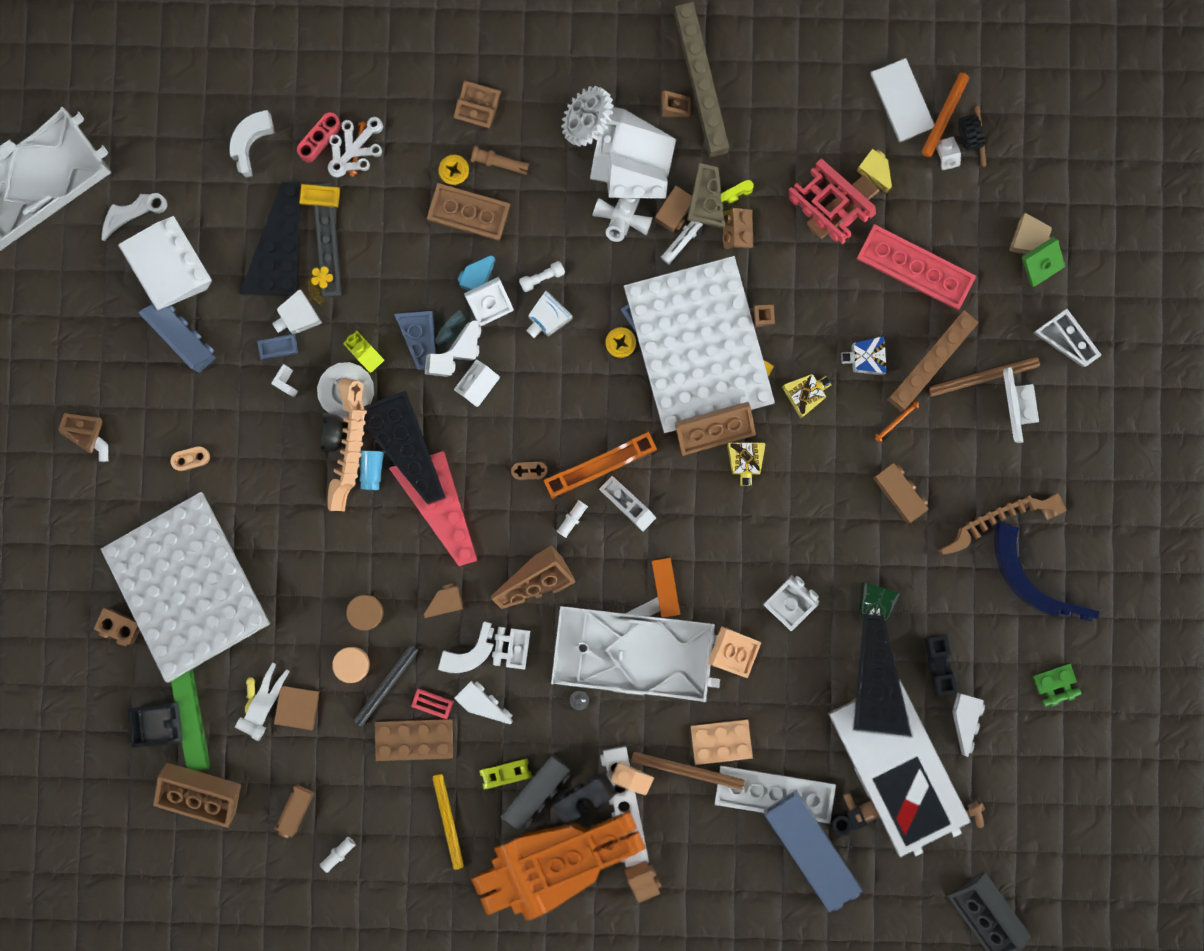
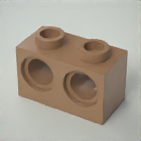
M103 608L94 627V630L99 631L98 635L107 639L110 637L117 639L116 643L122 646L134 644L140 632L135 619L110 608ZM108 619H110L113 622V626L111 629H108L106 627V621ZM126 626L130 629L128 637L123 634V629Z

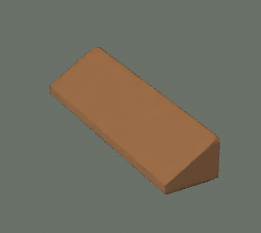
M864 175L852 184L868 200L879 192V189ZM836 197L824 208L832 212L841 201ZM850 201V205L845 211L851 214L857 207ZM838 215L831 223L837 227L843 219ZM812 217L807 221V225L813 234L823 239L829 232L826 229L822 230L815 222L816 220Z

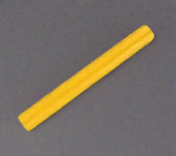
M437 774L433 776V783L453 869L458 870L464 867L444 777L443 774Z

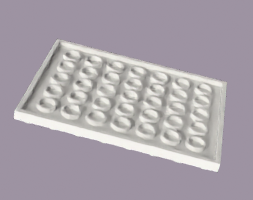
M735 256L624 285L664 433L676 430L674 422L748 401L751 410L775 404Z
M202 492L101 548L165 682L172 681L270 625Z

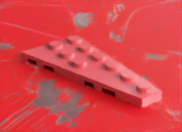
M442 451L430 455L446 496L445 499L430 505L423 500L397 466L390 467L391 472L458 566L478 561L445 452Z

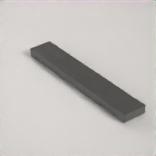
M332 183L312 184L332 187ZM314 206L320 272L321 268L325 266L329 269L327 274L333 275L332 282H327L328 286L321 288L322 297L342 296L334 207Z

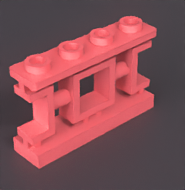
M821 158L816 163V167L811 169V175L814 179L804 189L798 183L794 185V188H789V199L794 205L802 207V211L807 217H813L819 228L822 230L826 229L829 232V236L835 242L839 241L841 244H844L846 242L845 239L851 236V232L847 227L857 217L866 222L868 218L871 219L875 216V205ZM823 177L830 183L824 190L818 187L823 182ZM811 192H814L817 196L811 201V205L804 198ZM832 193L841 203L832 212H829L820 203ZM850 201L857 207L851 214L845 211L850 205ZM839 215L843 221L837 228L831 222Z

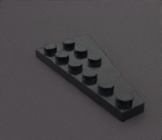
M281 182L239 294L292 296L298 291L301 182Z
M403 391L363 406L364 410L367 411L364 415V421L366 422L363 426L423 500L430 505L445 499V493L407 392Z
M864 614L853 731L913 738L884 616Z

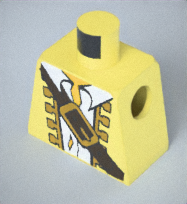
M811 374L787 383L782 388L799 417L802 418L826 398L823 390L830 387L831 383L827 376L817 381L814 375Z
M728 443L727 448L732 475H740V486H752V475H759L761 473L765 443Z

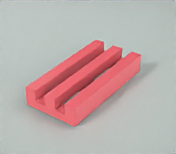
M417 688L411 707L448 719L454 701ZM423 694L448 703V707L419 697V695ZM417 700L432 705L434 707L446 710V713L443 714L441 712L416 704Z

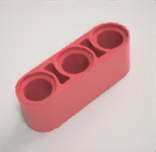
M329 112L323 115L299 143L297 153L303 161H314L330 143L329 138L340 131L341 122L336 114ZM330 120H335L336 124L334 126H327ZM318 134L324 135L321 141H315V137ZM310 148L311 153L307 156L303 155V151Z

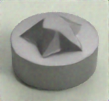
M575 691L570 697V704L575 710H583L589 704V697L584 691Z

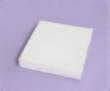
M499 277L464 293L476 320L479 321L480 327L514 311Z

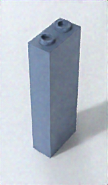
M797 789L764 810L766 818L829 912L840 909L844 905L843 903L849 899L854 900L860 895L862 889Z

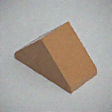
M662 91V117L691 116V97Z

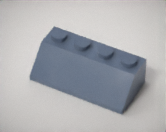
M153 304L142 309L139 314L191 369L200 373L216 358L213 354L215 350L208 343L204 345L199 340L202 338L195 329L191 331L187 327L189 323L181 315L178 317L174 313L176 309L172 305L158 311Z

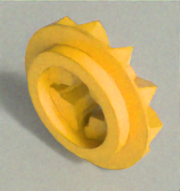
M449 155L441 161L439 175L447 184L457 185L463 183L468 177L469 166L463 157ZM457 165V170L460 173H454V175L451 176V171L449 170V168H454Z
M615 328L606 337V348L614 357H627L636 347L635 336L627 328ZM625 336L624 343L626 346H621L617 350L618 343L614 339L621 340Z

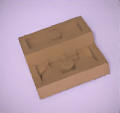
M464 81L454 118L490 128L501 91Z

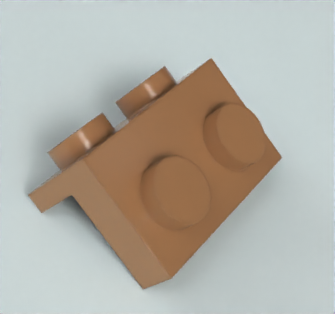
M732 208L723 211L725 228H723L724 249L733 247L753 248L752 210Z

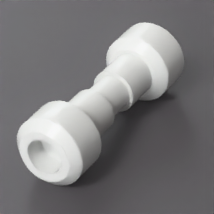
M556 261L544 272L531 277L526 275L520 278L519 282L523 291L528 292L533 289L534 285L541 283L540 281L553 276L558 278L564 275L565 270L561 262Z

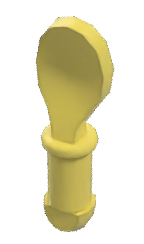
M252 677L246 680V697L249 698L245 705L246 714L256 696L255 680Z

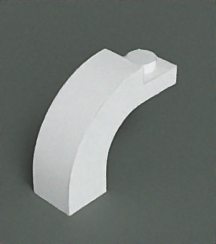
M268 110L246 117L236 127L231 137L230 157L236 161L239 173L241 172L245 178L253 176L249 160L251 144L261 136L275 133L271 114Z
M483 622L478 643L472 651L465 654H457L444 650L438 670L449 673H462L481 665L488 658L494 647V644L487 642L488 639H492L494 628H491L492 623Z

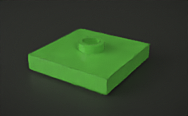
M1052 237L1022 257L1029 283L1033 287L1065 267L1060 246L1055 237Z

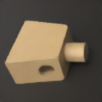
M1024 213L1020 217L1009 251L1023 254L1029 253L1051 239L1049 236L1052 228Z

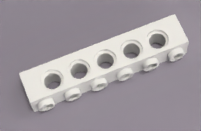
M626 745L604 749V754L600 755L602 767L606 766L608 773L606 775L609 780L613 774L611 770L613 763L620 761L630 766ZM626 788L622 792L617 791V794L609 800L610 805L614 804L615 812H612V817L630 811L637 826V829L630 833L639 831L645 844L635 792ZM620 802H628L630 805L629 809L621 811L618 807ZM644 849L636 855L622 860L621 863L625 862L626 867L635 866L645 861L649 863L647 850Z

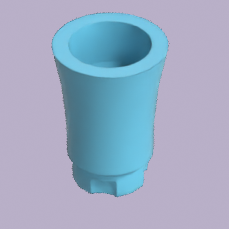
M361 450L360 453L362 455L359 457L361 489L379 490L385 452Z

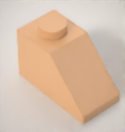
M618 761L610 780L628 790L646 796L654 777Z

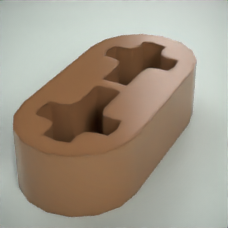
M542 462L516 463L511 469L512 476L517 480L543 479L548 472L547 466ZM541 465L544 472H541V476H537L536 472L531 473V469H537V466ZM518 466H521L523 470H528V473H522V477H518L515 470H518Z

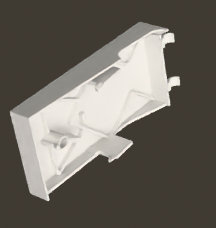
M560 606L551 684L706 702L707 686L719 688L720 679L709 678L711 665L707 664L713 650V644H715L718 636L714 635L715 624Z

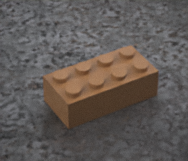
M166 762L158 776L154 806L229 828L236 814L241 784Z

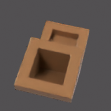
M758 305L749 308L754 328L775 324L774 305Z

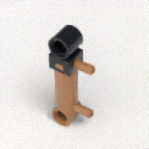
M846 793L843 795L848 809L844 810L846 816L840 813L835 814L831 818L830 826L836 834L843 836L847 835L851 828L856 831L867 826V823L880 818L872 800L858 806L855 805L851 794ZM839 820H845L846 824L843 829L836 828V823Z

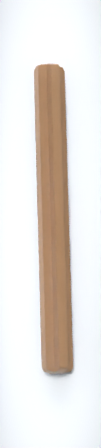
M1038 357L936 384L929 387V393L931 396H936L1004 377L1003 370L1006 368H1012L1013 374L1039 367L1040 362Z
M637 752L633 753L631 759L632 763L743 790L745 780Z

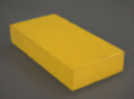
M301 184L300 204L338 207L340 188Z

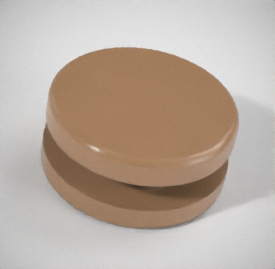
M359 595L353 598L346 610L349 623L354 628L364 631L377 627L384 615L381 602L371 595Z

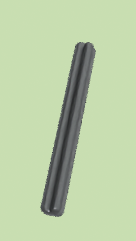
M410 645L356 716L354 722L358 726L364 725L418 653L416 647Z

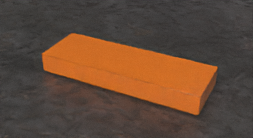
M671 558L652 561L661 618L680 615Z

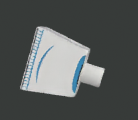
M545 291L528 315L533 324L526 331L533 338L541 331L550 336L573 318L554 297Z

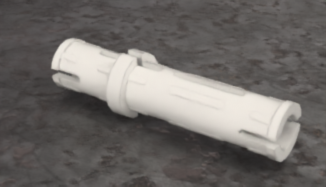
M691 221L687 226L685 225L682 228V233L661 258L670 265L690 239L695 238L696 232L703 224Z

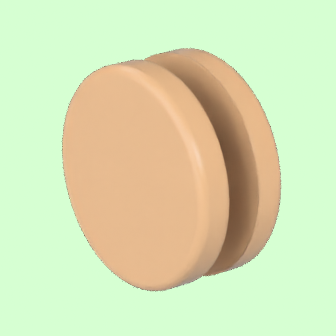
M347 647L341 649L335 655L332 667L338 679L346 683H354L362 680L367 675L370 668V660L362 649Z

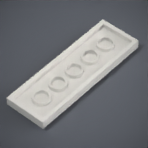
M720 765L719 773L744 779L745 785L743 790L717 784L715 805L764 813L765 809L797 789L818 822L830 823L836 784Z

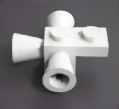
M600 198L598 199L593 216L611 219L610 225L606 229V236L614 242L622 241L624 235H627L630 226L647 235L653 217L634 215L640 198H619L616 207L611 206Z

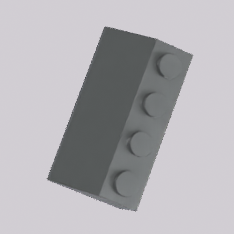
M552 754L503 812L501 818L518 830L522 827L526 829L533 821L531 816L535 812L539 814L546 805L543 803L546 798L549 797L551 799L558 791L557 785L560 782L564 784L570 777L568 772L571 768L556 755Z
M986 873L969 879L948 895V898L986 951H1020L1030 940V934Z

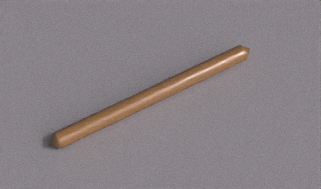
M976 105L975 114L981 121L980 107ZM982 147L980 148L981 164L985 167V148Z

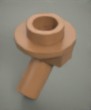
M978 801L967 805L968 810H966L968 816H975L978 828L984 827L983 815L981 813L985 810L983 802L979 804Z

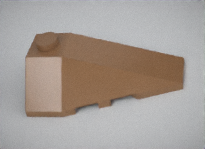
M551 545L531 558L491 595V599L501 609L523 603L525 599L533 596L540 598L543 593L553 591V593L559 592L576 581L562 556Z

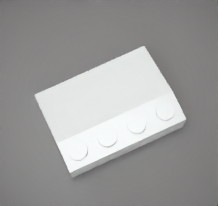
M174 216L153 224L118 245L157 311L207 290L212 282Z

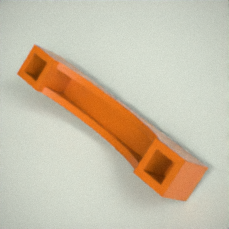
M647 432L598 457L543 481L551 498L554 499L655 452L657 448L650 433Z

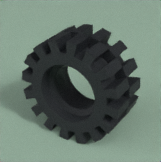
M976 114L959 118V134L965 150L972 151L984 147L985 139L979 117Z

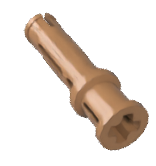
M476 145L471 157V162H480L486 164L487 167L494 165L527 175L529 163L497 155L494 150H483Z

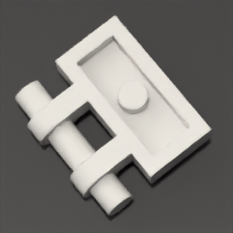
M498 627L494 638L496 640L495 651L492 653V657H494L493 665L500 666L501 659H507L506 667L525 670L530 631L511 628L510 636H506V628ZM504 641L509 642L508 653L502 652Z

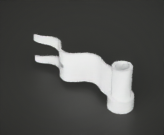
M272 663L267 671L260 690L251 702L245 718L240 717L235 728L251 735V738L258 742L266 729L262 726L266 716L276 701L282 684L290 672L286 669L275 683L271 692L268 693L270 679L276 666L275 663Z

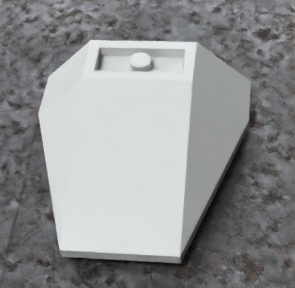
M616 107L610 109L613 111V114L609 116L611 121L606 123L608 128H603V135H598L590 179L607 183L610 153H614L617 157L623 159L630 158L633 162L639 164L645 163L665 169L666 176L668 177L676 139L625 109Z

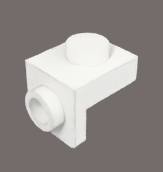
M954 137L939 140L936 150L941 159L942 170L960 166L961 152Z

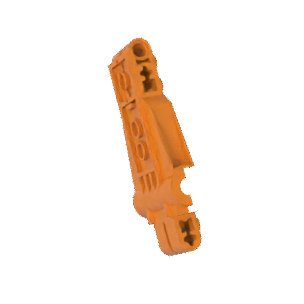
M630 811L588 828L571 823L524 833L506 844L494 847L497 857L492 859L494 867L471 878L477 894H484L480 897V901L486 915L512 906L515 915L522 912L525 920L537 918L553 910L594 883L601 869L630 858L646 849L639 831L630 833L637 829Z

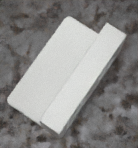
M476 359L454 390L478 407L500 377Z
M283 364L271 384L295 398L298 391L286 384L293 370Z

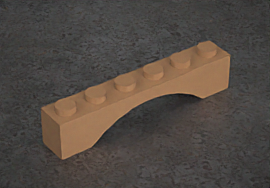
M965 310L962 311L887 400L899 411H904L979 322Z

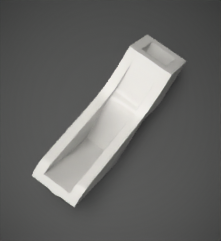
M479 321L467 323L447 352L426 355L425 374L448 377L455 371V361L453 359L475 360L479 354V345H477V339L481 334Z

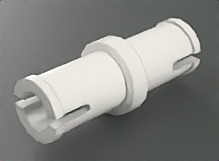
M578 500L571 512L565 515L566 519L557 532L567 538L575 524L578 525L580 522L578 520L588 506Z
M346 837L337 848L331 850V854L320 863V867L328 873L339 861L342 862L345 859L344 856L356 846L355 842L350 837Z

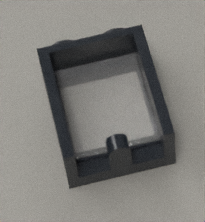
M179 702L128 709L132 748L183 741Z

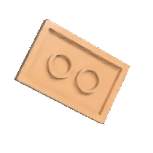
M721 627L707 664L748 678L761 642Z
M748 719L690 726L695 765L753 758Z

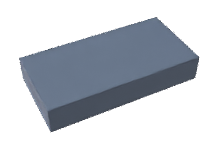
M295 334L257 341L260 360L299 353Z

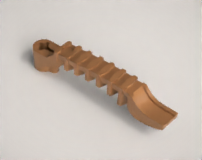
M1059 493L1042 501L1032 498L1031 495L1025 496L1022 500L1017 499L1014 503H1007L1004 507H997L994 511L986 512L984 516H978L975 520L965 523V526L958 529L956 539L951 544L938 550L941 555L965 549L971 542V536L967 530H970L975 540H977L981 535L975 528L976 525H979L982 532L988 530L984 522L985 520H988L990 525L993 526L997 523L994 516L997 515L1000 521L1007 519L1004 514L1005 511L1008 512L1010 517H1014L1017 515L1014 510L1015 507H1017L1020 514L1027 512L1025 509L1029 507L1030 511L1035 509L1041 510L1046 520L1066 512L1067 509Z

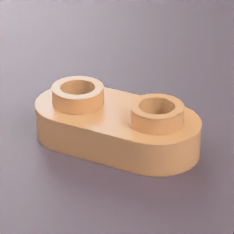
M203 447L186 449L172 455L171 465L178 471L197 468L209 462L210 454ZM200 453L203 454L202 460H198V454ZM181 458H184L185 463L183 465L179 464V460Z

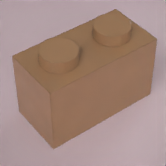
M675 186L655 216V222L672 233L676 229L680 230L685 223L683 218L686 213H689L692 196Z

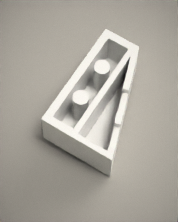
M610 153L607 181L609 198H666L668 182L665 169L645 163L639 164L633 162L630 158L623 159L617 157L614 153Z
M1068 309L1063 310L1033 332L1082 367H1086L1101 356V353Z

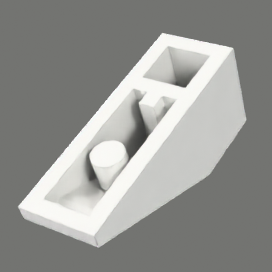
M613 476L599 489L642 531L656 519L652 512Z

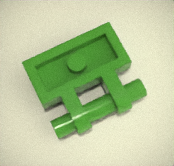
M1070 663L1033 675L1038 693H1047L1048 698L1042 700L1044 707L1056 706L1061 701L1067 699L1070 701L1075 699L1076 696L1081 695L1079 687L1075 689L1070 687V684L1077 682ZM1063 687L1064 693L1055 695L1054 690Z

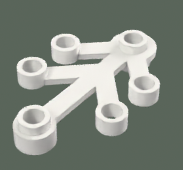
M370 118L367 122V128L354 143L352 133L354 125L351 121L345 120L342 123V129L345 132L346 152L342 157L340 155L341 138L338 135H332L329 138V142L332 145L333 160L328 164V171L334 177H342L349 170L367 171L370 168V163L364 158L358 162L348 163L352 157L372 155L379 157L382 154V148L378 144H373L370 148H360L372 134H378L382 131L383 123L379 118ZM376 121V122H377V126H376V127H372V126H371L372 122ZM350 124V129H345V125ZM338 138V143L333 144V139ZM379 148V152L373 153V149ZM366 162L367 166L362 168L361 163ZM339 164L340 169L334 170V166Z

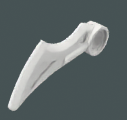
M153 193L151 195L140 194L138 199L128 206L112 204L104 221L102 240L106 241L119 227L149 211L157 214L164 212L167 208V200L159 193ZM160 199L162 202L161 206L153 208V200Z

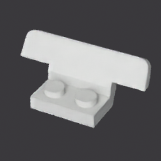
M1006 368L1003 370L1013 438L1016 443H1023L1021 425L1039 422L1034 385L1015 386L1012 368Z

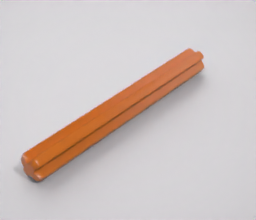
M959 73L921 151L925 157L933 155L969 80V76L966 73Z

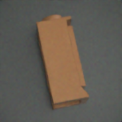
M298 784L294 786V791L291 793L277 823L278 826L275 827V830L279 831L278 834L280 836L289 838V836L293 837L296 834L315 792Z

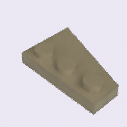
M699 163L687 220L725 228L718 167Z

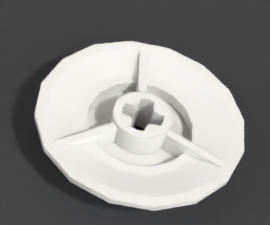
M350 362L337 363L329 367L320 377L317 386L318 399L323 409L329 414L338 415L342 419L349 417V412L343 410V401L340 399L338 383L342 378L346 377L362 383L363 393L361 401L363 406L371 404L374 396V384L369 373L360 365Z

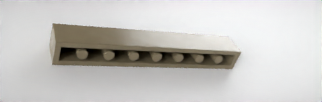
M694 2L675 6L674 15L709 157L726 154L729 151V144Z

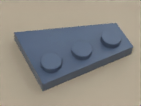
M433 312L394 314L417 369L425 370L426 355L436 354Z

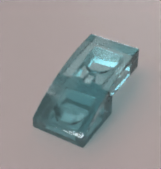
M460 310L450 317L439 331L435 340L438 346L454 337L451 329L465 320Z

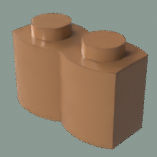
M645 861L624 870L639 903L660 894L659 888L662 886L652 865L648 866Z

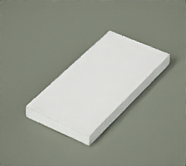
M906 58L871 72L870 75L899 143L932 130L934 126L933 120Z

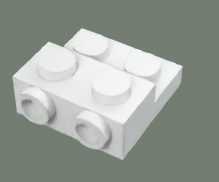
M792 575L763 604L790 631L801 623L820 602L818 600L819 596L815 591H808L804 587V581L800 577H793Z

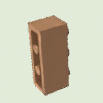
M893 463L874 476L873 479L905 522L909 524L929 510L926 506L928 503L922 495L918 496L915 492L916 487L911 480L907 481L903 476L905 474L904 470L899 465Z

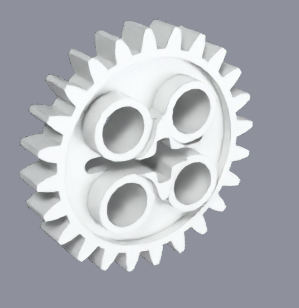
M589 86L588 91L583 89L582 94L577 93L576 99L572 98V105H567L569 110L564 111L566 117L562 121L565 123L561 127L564 129L562 132L565 135L564 138L570 143L579 147L581 144L586 146L587 142L592 144L593 138L598 140V134L603 135L602 129L608 128L606 123L611 121L609 116L613 114V111L610 109L614 105L611 103L613 99L607 91L601 87L594 86L592 88Z

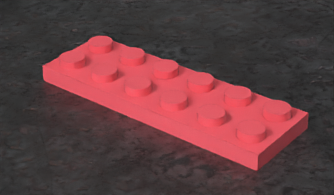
M875 224L856 258L957 311L960 310L976 278V275Z

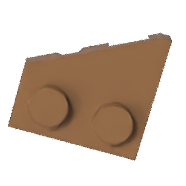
M64 413L58 430L60 434L85 451L92 453L103 422L101 418Z

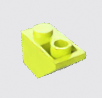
M358 331L350 335L343 343L370 373L384 361Z

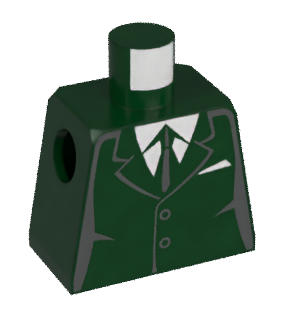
M862 583L859 614L884 616L885 621H888L900 593L868 583Z

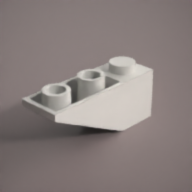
M471 681L454 698L470 713L507 724L513 722L511 719L512 714L505 708L502 710L497 705L499 702L492 695L488 697L483 692L485 688L478 681L475 683Z
M957 693L952 712L961 754L968 757L969 753H972L975 743L972 741L974 734L977 735L980 724L978 719L979 716L983 715L985 705L983 704L984 700Z

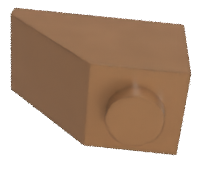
M454 584L442 586L443 590L437 592L424 613V617L428 618L464 609L459 586L454 587Z

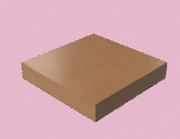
M282 686L274 724L313 730L320 692Z

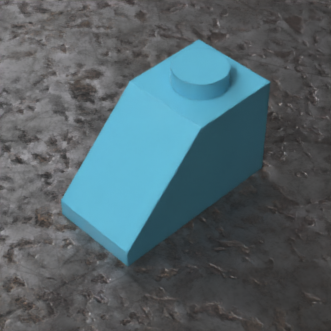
M489 256L466 266L465 271H461L458 277L460 287L470 291L487 283L495 263V258Z

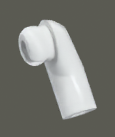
M97 437L94 448L99 451V462H108V444L100 437Z

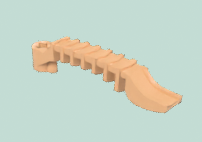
M346 377L342 378L338 383L340 399L344 405L343 410L349 412V417L343 420L348 423V427L343 428L342 431L347 433V438L342 439L341 442L346 444V448L340 450V453L344 454V459L337 461L343 467L335 468L333 471L340 475L341 478L340 480L333 479L329 485V511L345 512L348 493L355 486V479L358 478L359 457L362 455L360 451L361 446H363V425L366 422L364 421V415L367 412L364 410L361 401L363 385L360 381Z

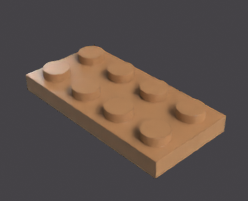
M437 183L427 221L500 241L511 205L510 203Z
M749 401L674 422L682 456L756 435Z
M453 719L375 722L376 761L454 758Z

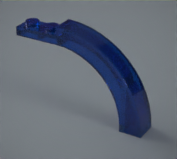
M1003 523L996 524L994 546L999 569L1008 586L1023 602L1033 609L1053 617H1058L1059 611H1061L1060 614L1072 617V614L1080 615L1079 619L1091 621V618L1098 619L1099 611L1064 603L1040 592L1026 577L1019 562L1017 553L1019 527Z

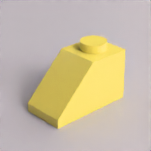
M872 149L858 167L857 172L862 176H866L873 184L885 193H888L892 187L888 160L885 158L884 153Z

